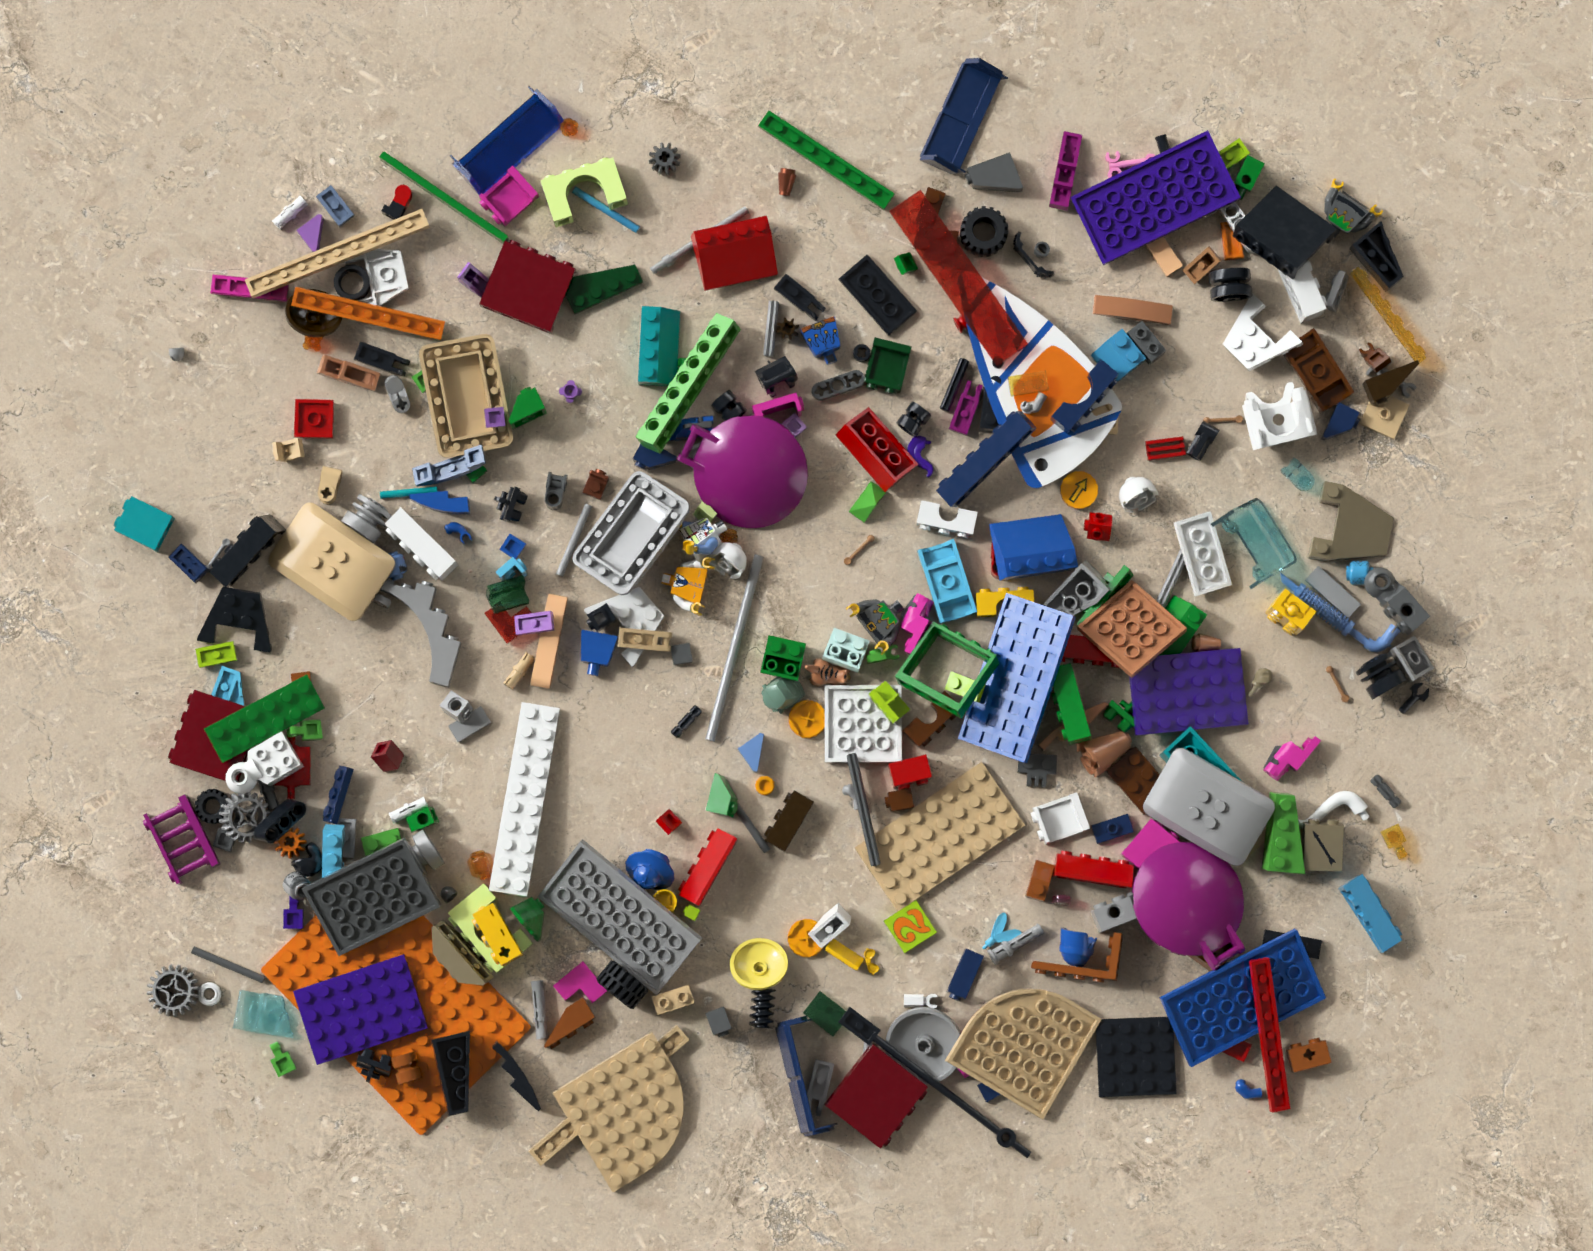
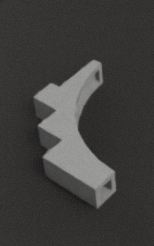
M387 579L380 591L391 594L404 602L417 615L428 635L432 656L429 682L449 688L461 642L457 641V637L450 635L444 638L449 616L445 614L446 611L439 608H434V611L431 610L437 589L433 587V583L422 581L421 584L416 583L415 590H413L411 585L402 583L401 586L394 585V581Z

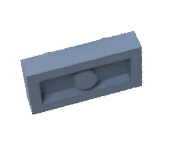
M331 185L316 196L339 227L355 216Z

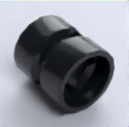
M731 390L723 393L711 404L718 414L722 413L724 421L737 416L742 417L747 411L741 402H736L737 397Z
M912 401L906 409V414H902L896 424L906 433L916 438L922 430L921 425H925L928 422L931 414Z

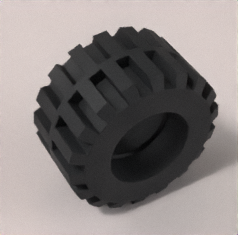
M982 206L980 209L978 207L974 208L972 212L969 211L961 224L960 237L962 244L965 245L967 251H971V254H978V257H983V255L989 257L993 253L995 255L998 253V250L1003 248L1007 240L1008 223L1005 221L1006 218L1004 215H1000L1001 212L999 210H993V207L986 208V206ZM980 222L991 224L995 229L994 238L989 241L978 240L973 234L974 226Z
M612 960L596 978L601 986L630 1009H634L648 992L645 985Z

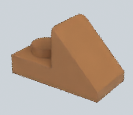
M1208 246L1183 271L1195 285L1211 270L1215 269L1222 260Z

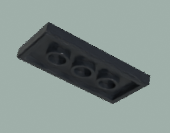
M868 255L864 256L838 279L887 336H890L917 312Z

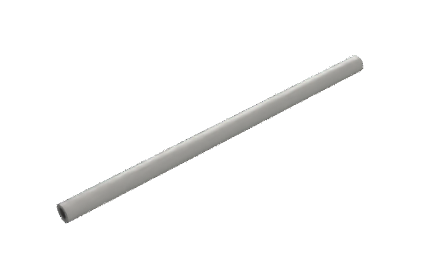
M755 554L705 738L709 741L715 742L764 558L760 555Z

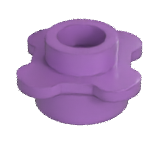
M569 380L564 387L559 389V393L564 395L568 403H572L574 398L582 394V390L577 388L573 380Z

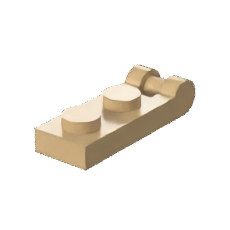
M619 627L618 647L671 652L669 644L673 632ZM658 637H663L662 645L657 644Z

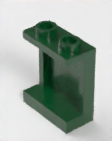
M875 337L863 384L867 385L866 388L877 390L878 388L885 389V393L896 395V392L900 393L912 346Z

